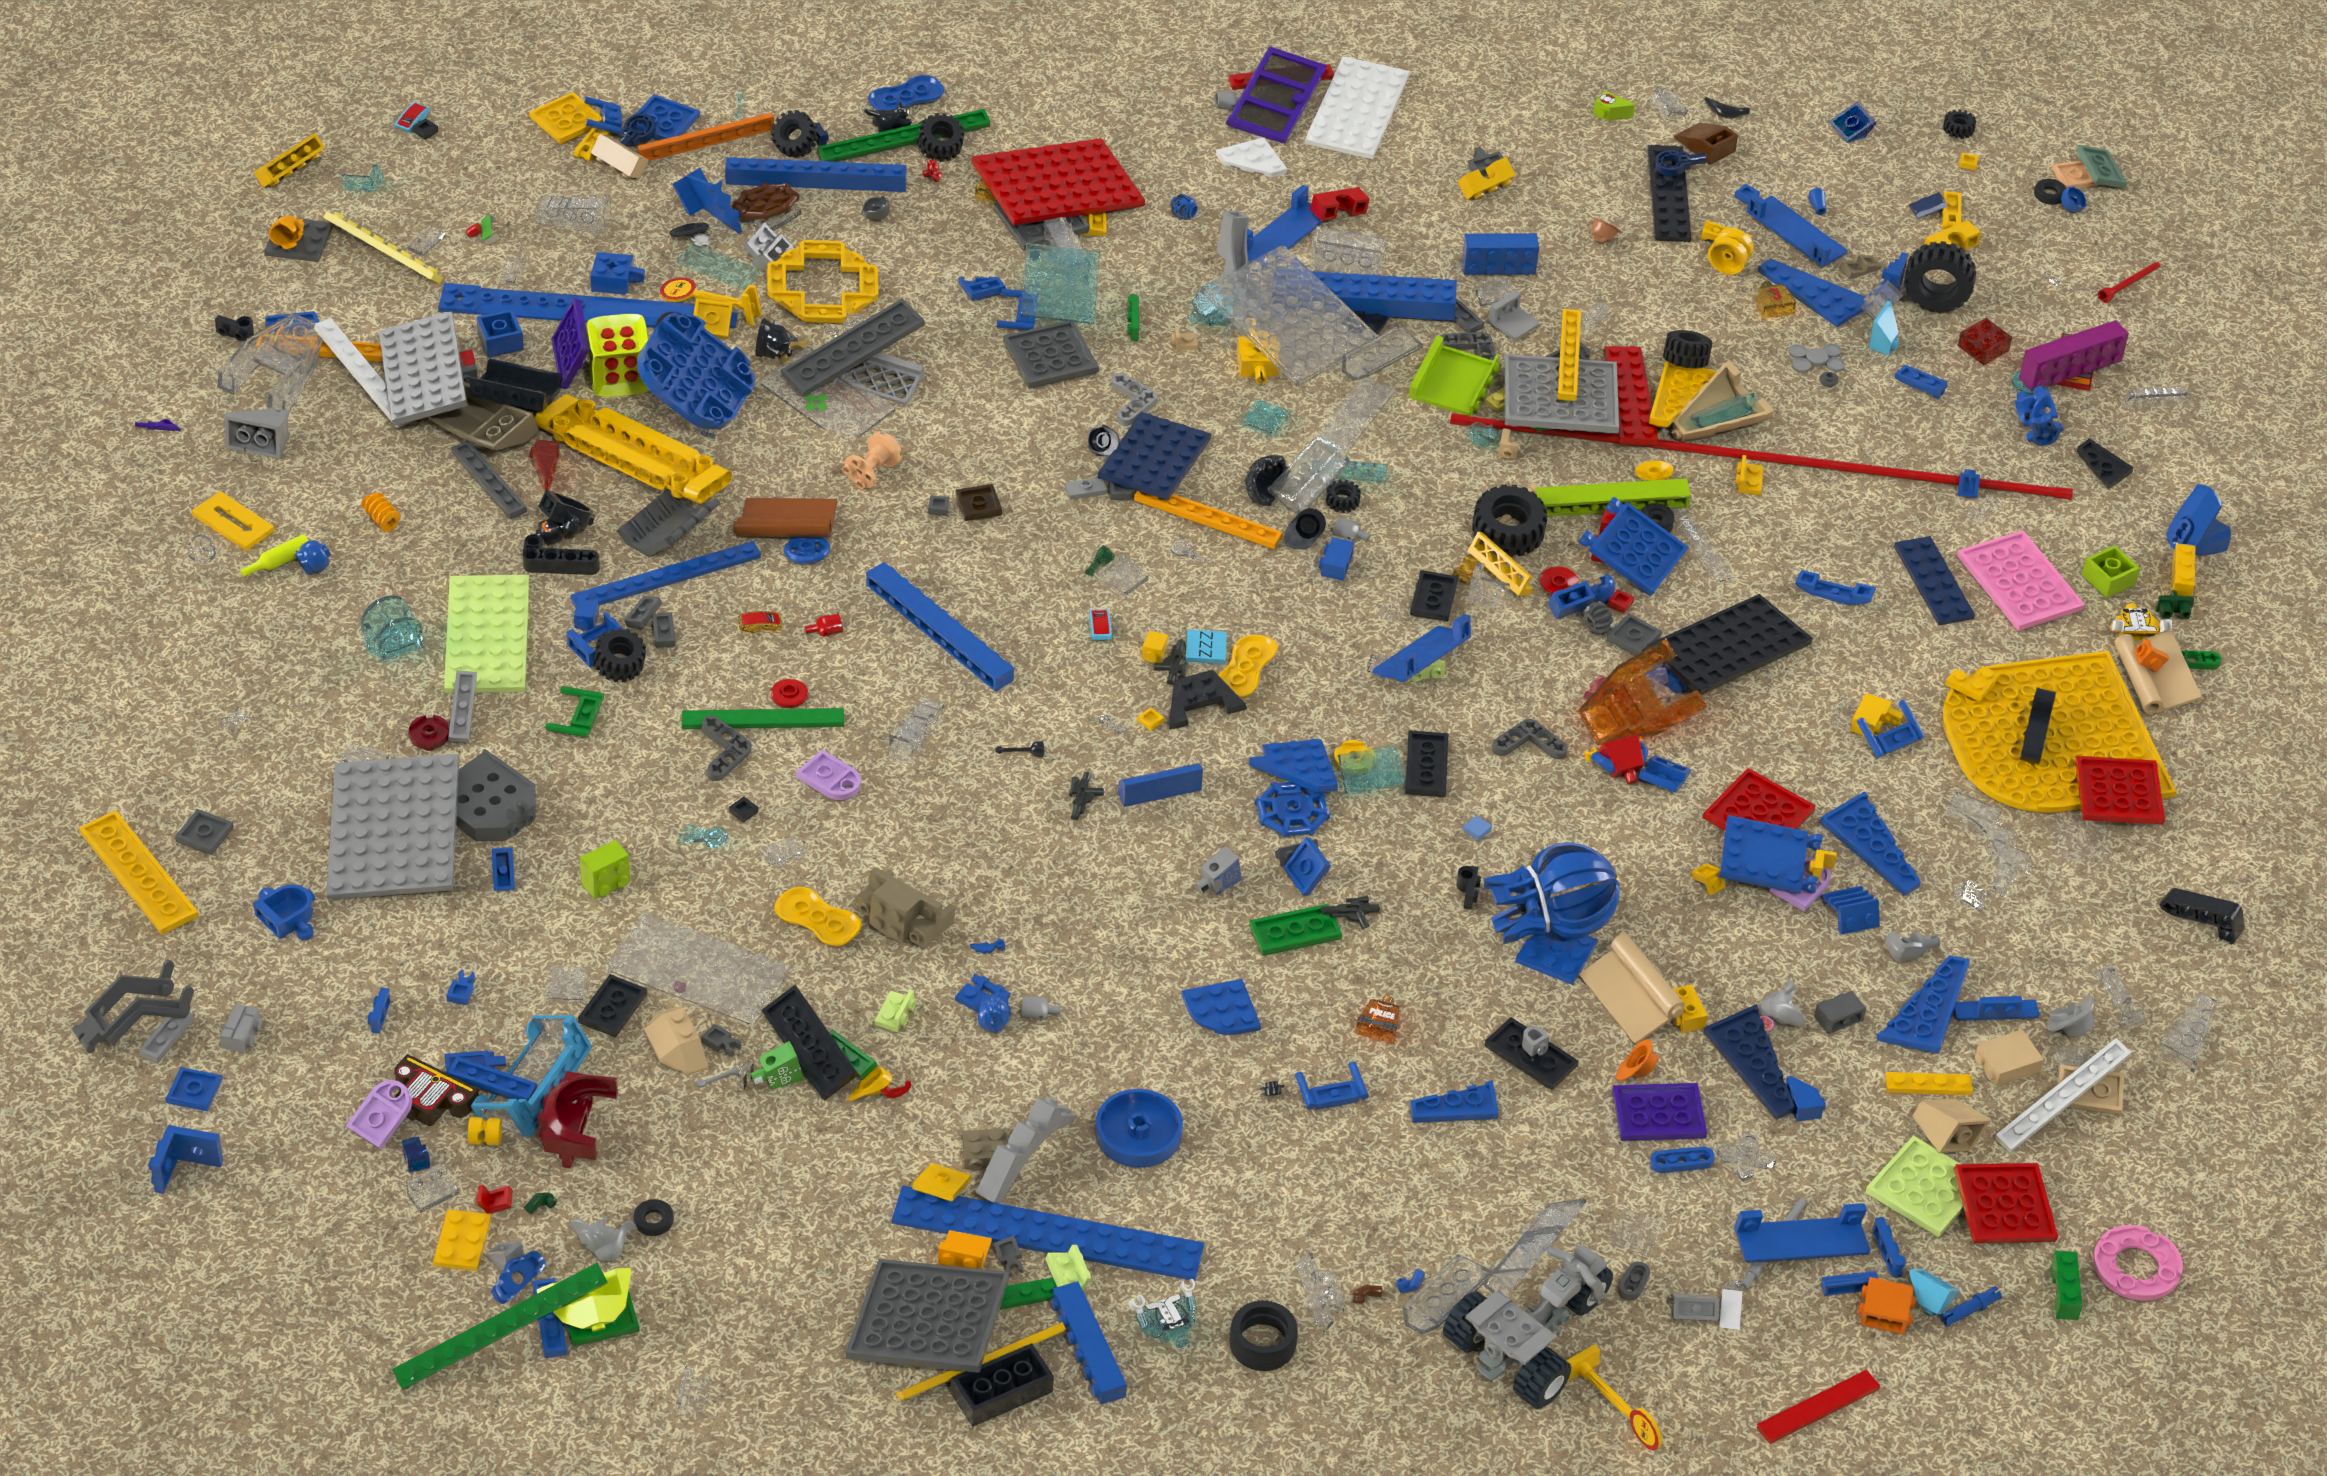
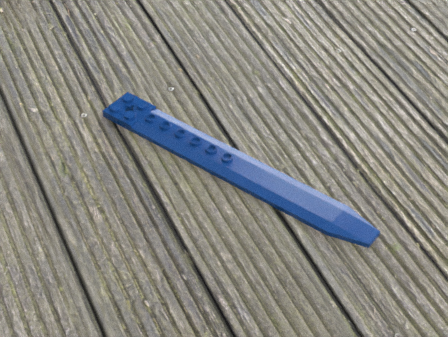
M444 283L438 311L486 315L513 309L516 318L561 321L571 302L576 298L581 300L585 323L590 319L601 316L639 314L643 316L646 327L656 328L657 320L662 314L675 311L683 315L685 313L693 315L695 304L481 288L479 285ZM732 312L730 328H736L738 313Z

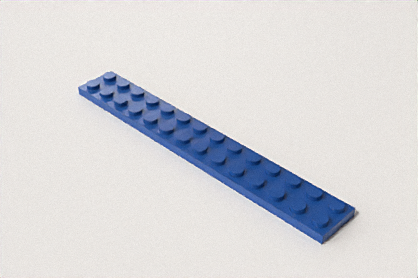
M902 1185L892 1217V1224L948 1234L949 1230L992 1238V1243L1014 1235L1019 1248L1043 1253H1068L1072 1245H1077L1085 1261L1185 1280L1193 1279L1194 1281H1196L1204 1249V1242L957 1196L953 1201H949Z

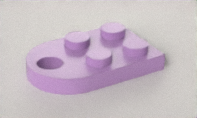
M824 750L818 752L796 771L797 779L834 800L852 798L859 792L861 787L859 773ZM844 786H852V788L846 789Z
M1805 858L1803 878L1812 876L1813 873L1809 872L1810 861L1815 860L1814 858ZM1823 868L1815 893L1801 890V893L1798 894L1770 888V892L1805 912L1828 888L1831 871L1828 868Z
M387 1080L379 1083L373 1088L346 1126L382 1150L412 1107L410 1091L404 1084L396 1080ZM395 1089H401L400 1096L392 1098V1092Z

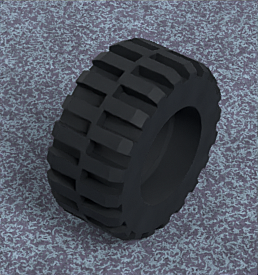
M1936 241L1930 242V245L1924 244L1920 246V249H1916L1912 256H1910L1906 267L1904 287L1906 288L1907 295L1911 297L1915 304L1918 303L1919 307L1927 308L1931 312L1936 310L1939 313H1944L1945 310L1950 312L1955 310L1956 307H1962L1964 302L1970 299L1976 279V266L1970 254H1965L1966 250L1962 247L1957 248L1956 244L1951 243L1950 245L1944 241H1941V243ZM1931 270H1944L1953 275L1956 280L1949 284H1937L1930 281L1925 276V273Z
M1507 484L1501 485L1499 488L1495 486L1490 491H1485L1476 502L1472 523L1474 537L1478 532H1482L1508 556H1524L1525 552L1529 554L1534 551V548H1538L1544 539L1548 517L1547 509L1541 498H1537V494L1533 491L1529 492L1525 487L1519 488L1517 485L1507 486ZM1510 515L1521 520L1524 524L1517 526L1505 525L1496 520V518Z

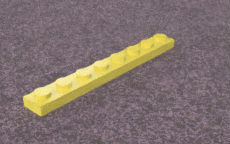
M326 211L323 218L437 283L442 281L443 277L437 274V269L428 266V268L424 267L425 263L417 258L414 260L410 259L411 254L403 250L398 252L397 246L389 242L387 245L384 244V239L377 235H374V237L370 236L371 231L363 227L361 229L356 228L358 224L349 219L347 222L344 221L343 215L337 212L332 214Z

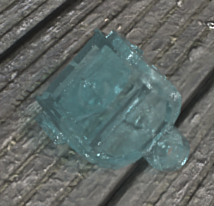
M389 595L379 598L364 611L361 618V630L365 638V647L371 657L378 656L380 661L384 663L386 659L417 648H424L421 636L423 632L422 624L415 618L410 606L402 597Z

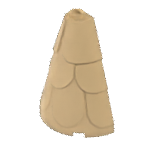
M1729 360L1719 368L1695 398L1691 399L1673 421L1672 434L1676 440L1681 442L1714 436L1715 433L1730 431L1767 420L1773 416L1774 409L1764 398L1756 402L1740 384L1741 372Z

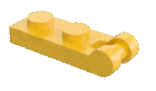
M592 128L575 148L574 157L579 159L582 157L586 161L591 162L595 156L591 151L599 135L611 136L613 133Z
M1943 192V198L1947 207L1942 209V229H1947L1961 223L1962 193Z

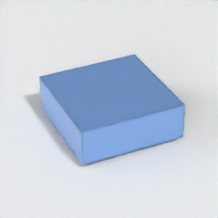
M1477 815L1463 826V831L1478 841L1492 830V825Z

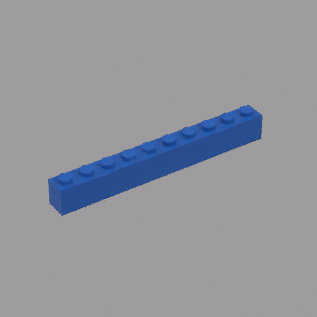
M727 157L725 180L726 185L761 186L764 182H767L768 184L788 183L794 188L906 192L907 165Z
M883 562L866 572V586L995 692L1014 681V668L1009 662L1002 659L985 642L980 641L970 630L963 627L958 620L952 618L944 609L936 605L932 599L925 596L920 589L914 587L905 577L898 574L893 567Z

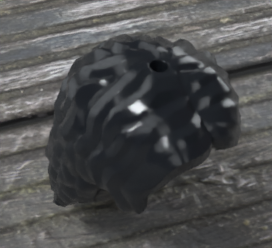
M1271 454L1255 460L1251 467H1249L1244 482L1252 503L1271 506L1280 493L1289 475L1286 460L1283 456Z

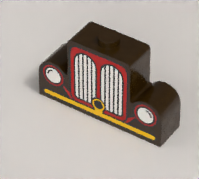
M406 1054L394 1069L395 1080L404 1084L412 1095V1107L406 1117L410 1120H417L427 1126H433L446 1110H449L450 1114L456 1118L467 1116L473 1110L471 1107L472 1103L479 1096L478 1088L409 1054ZM399 1089L400 1091L395 1095V1098L400 1096L401 1089Z

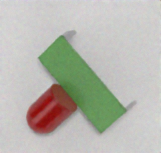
M488 215L481 219V225L475 223L467 228L466 235L473 238L482 233V240L487 245L492 244L498 240L495 235H492V223L497 219L493 215Z

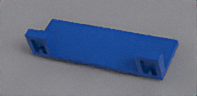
M1302 185L1292 193L1291 207L1254 237L1253 231L1247 229V255L1249 262L1262 269H1266L1324 222L1320 221L1310 210L1311 203L1307 202L1309 199L1307 186Z
M1756 193L1749 195L1746 212L1821 267H1825L1847 254L1848 250L1774 196L1763 199Z
M1463 614L1453 621L1452 629L1442 626L1435 627L1375 667L1373 674L1380 675L1383 678L1396 679L1398 682L1408 681L1471 638V617Z
M1865 1203L1844 1204L1838 1218L1761 1222L1763 1219L1761 1210L1740 1211L1734 1225L1746 1263L1868 1255L1870 1253V1247L1861 1224L1867 1211Z

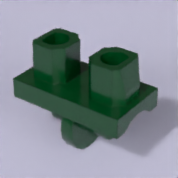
M2171 590L2170 595H2159L2158 603L2155 607L2156 612H2160L2162 618H2170L2173 612L2179 613L2181 619H2189L2194 604V596H2177L2176 590Z

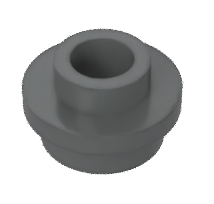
M1824 372L1820 375V382L1825 387H1833L1838 383V376L1833 372Z

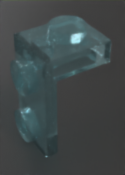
M373 164L370 176L341 175L342 189L378 192L380 183L384 182V173L381 172L380 165Z

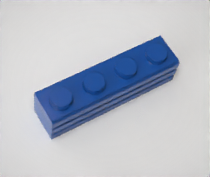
M1876 1271L1826 1276L1822 1277L1821 1288L1824 1296L1862 1292L1863 1285L1868 1286L1869 1277L1878 1278Z

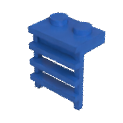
M1863 886L1820 895L1821 899L1837 912L1838 930L1841 934L1880 927L1879 900L1877 898L1874 899V895H1869L1868 890H1863Z

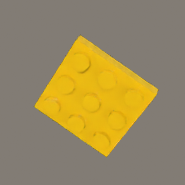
M574 92L529 112V117L559 144L590 131L593 127L586 126L587 119L603 123L602 116L588 104H585Z

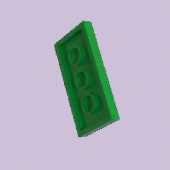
M1329 903L1250 920L1249 927L1262 956L1342 939V932L1335 917H1331V914H1321V907L1329 906Z

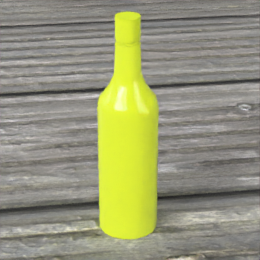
M302 534L263 552L257 562L240 570L241 575L245 577L262 569L270 571L296 559L294 553L299 551L301 545L307 542L308 539Z

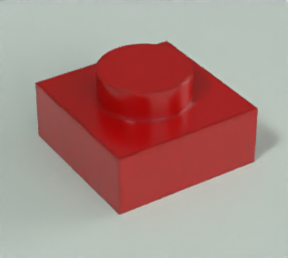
M1617 589L1608 600L1607 606L1625 613L1634 603V596Z

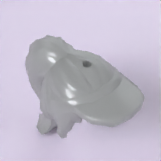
M1787 979L1785 989L1772 992L1761 1001L1759 1006L1762 1016L1772 1017L1779 1024L1801 1027L1805 1025L1803 1014L1800 1009L1792 1005V997L1796 993L1795 984L1792 980Z
M606 1217L591 1225L578 1218L571 1221L570 1226L577 1234L584 1248L596 1254V1257L605 1263L611 1262L621 1255L627 1232L637 1230L636 1224L630 1220L626 1221L619 1230L610 1226H603L607 1222Z

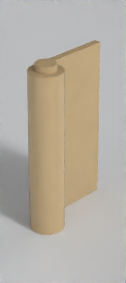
M2172 631L2134 641L2133 636L2130 634H2121L2116 638L2114 644L2146 714L2159 713L2202 700L2201 693ZM2145 639L2150 640L2152 647L2166 653L2169 657V660L2157 672L2140 665L2134 653L2138 645Z
M1623 933L1612 941V950L1580 972L1579 976L1633 1043L1637 1044L1673 1018L1679 1017L1684 1012L1685 1003L1627 933Z

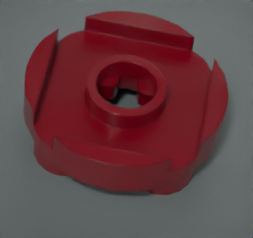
M423 715L410 723L409 739L418 748L432 751L448 741V722L438 715H433V718H426V715Z

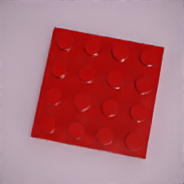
M2076 756L2075 767L2083 820L2164 825L2165 814L2157 760Z
M1747 768L1704 812L1703 819L1724 831L1728 815L1798 829L1813 814L1816 805Z
M2038 1163L1955 1165L1954 1173L1973 1244L2057 1241L2058 1233Z

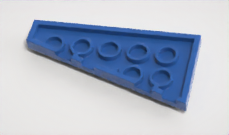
M1769 259L1758 266L1760 274L1836 327L1849 321L1875 303L1873 299L1774 259Z
M1865 791L1821 817L1820 823L1904 896L1920 887L1921 881L1911 865L1905 861L1902 850L1897 848L1894 837L1883 819L1878 817L1876 808L1873 804H1870Z
M1949 955L1936 969L1931 979L1925 981L1920 991L1917 990L1900 1009L1899 1014L1887 1023L1884 1031H1880L1877 1034V1040L1939 1054L1970 965V959Z

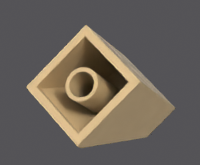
M1955 1098L1924 1100L1919 1103L1918 1108L1913 1114L1914 1119L1938 1153L1972 1150L1991 1121L1989 1117Z

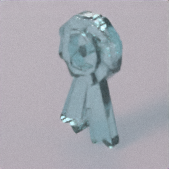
M689 823L688 827L683 828L686 834H679L678 843L704 842L708 847H719L726 843L728 834L724 827L713 826L710 829L704 830Z

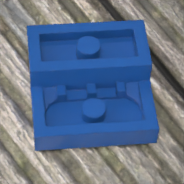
M1654 755L1649 759L1647 767L1641 770L1639 779L1676 793L1682 787L1692 769Z

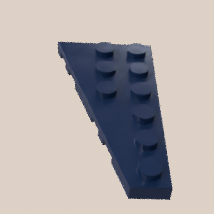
M1757 1004L1704 1027V1034L1776 1120L1794 1112V1102L1783 1080L1782 1070L1779 1069L1777 1064L1778 1060L1769 1035L1766 1034L1764 1029V1022L1758 1013Z

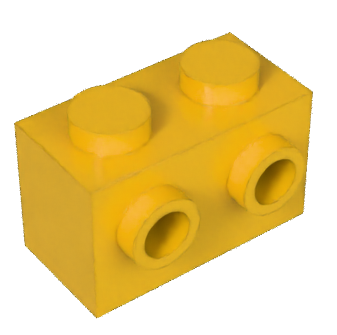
M1693 985L1673 988L1685 1003L1684 1012L1679 1017L1673 1018L1674 1025L1679 1027L1681 1033L1704 1029L1708 1015Z

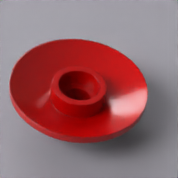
M1550 567L1540 575L1542 588L1551 594L1558 590L1569 588L1574 584H1579L1577 575L1565 567Z

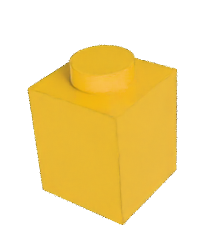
M1149 630L1142 646V659L1151 663H1161L1167 650L1168 635Z

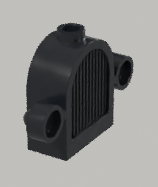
M548 489L545 490L538 505L550 520L564 524L566 529L578 533L579 530H585L587 525L591 526L595 519L593 510L588 506Z

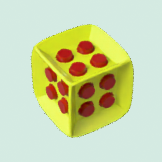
M639 314L601 316L588 320L587 335L590 346L588 355L590 359L591 381L595 395L599 397H614L650 391L642 381L637 366L638 355L648 340L647 327L643 316Z

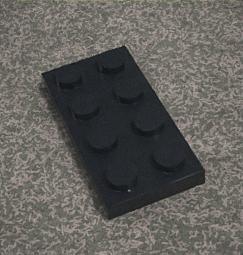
M1408 731L1405 794L1446 797L1449 733Z
M1510 1017L1485 1040L1484 1046L1547 1088L1553 1090L1578 1066L1579 1060L1551 1042H1548V1049L1543 1055L1535 1054L1531 1057L1522 1047L1524 1030L1528 1027Z

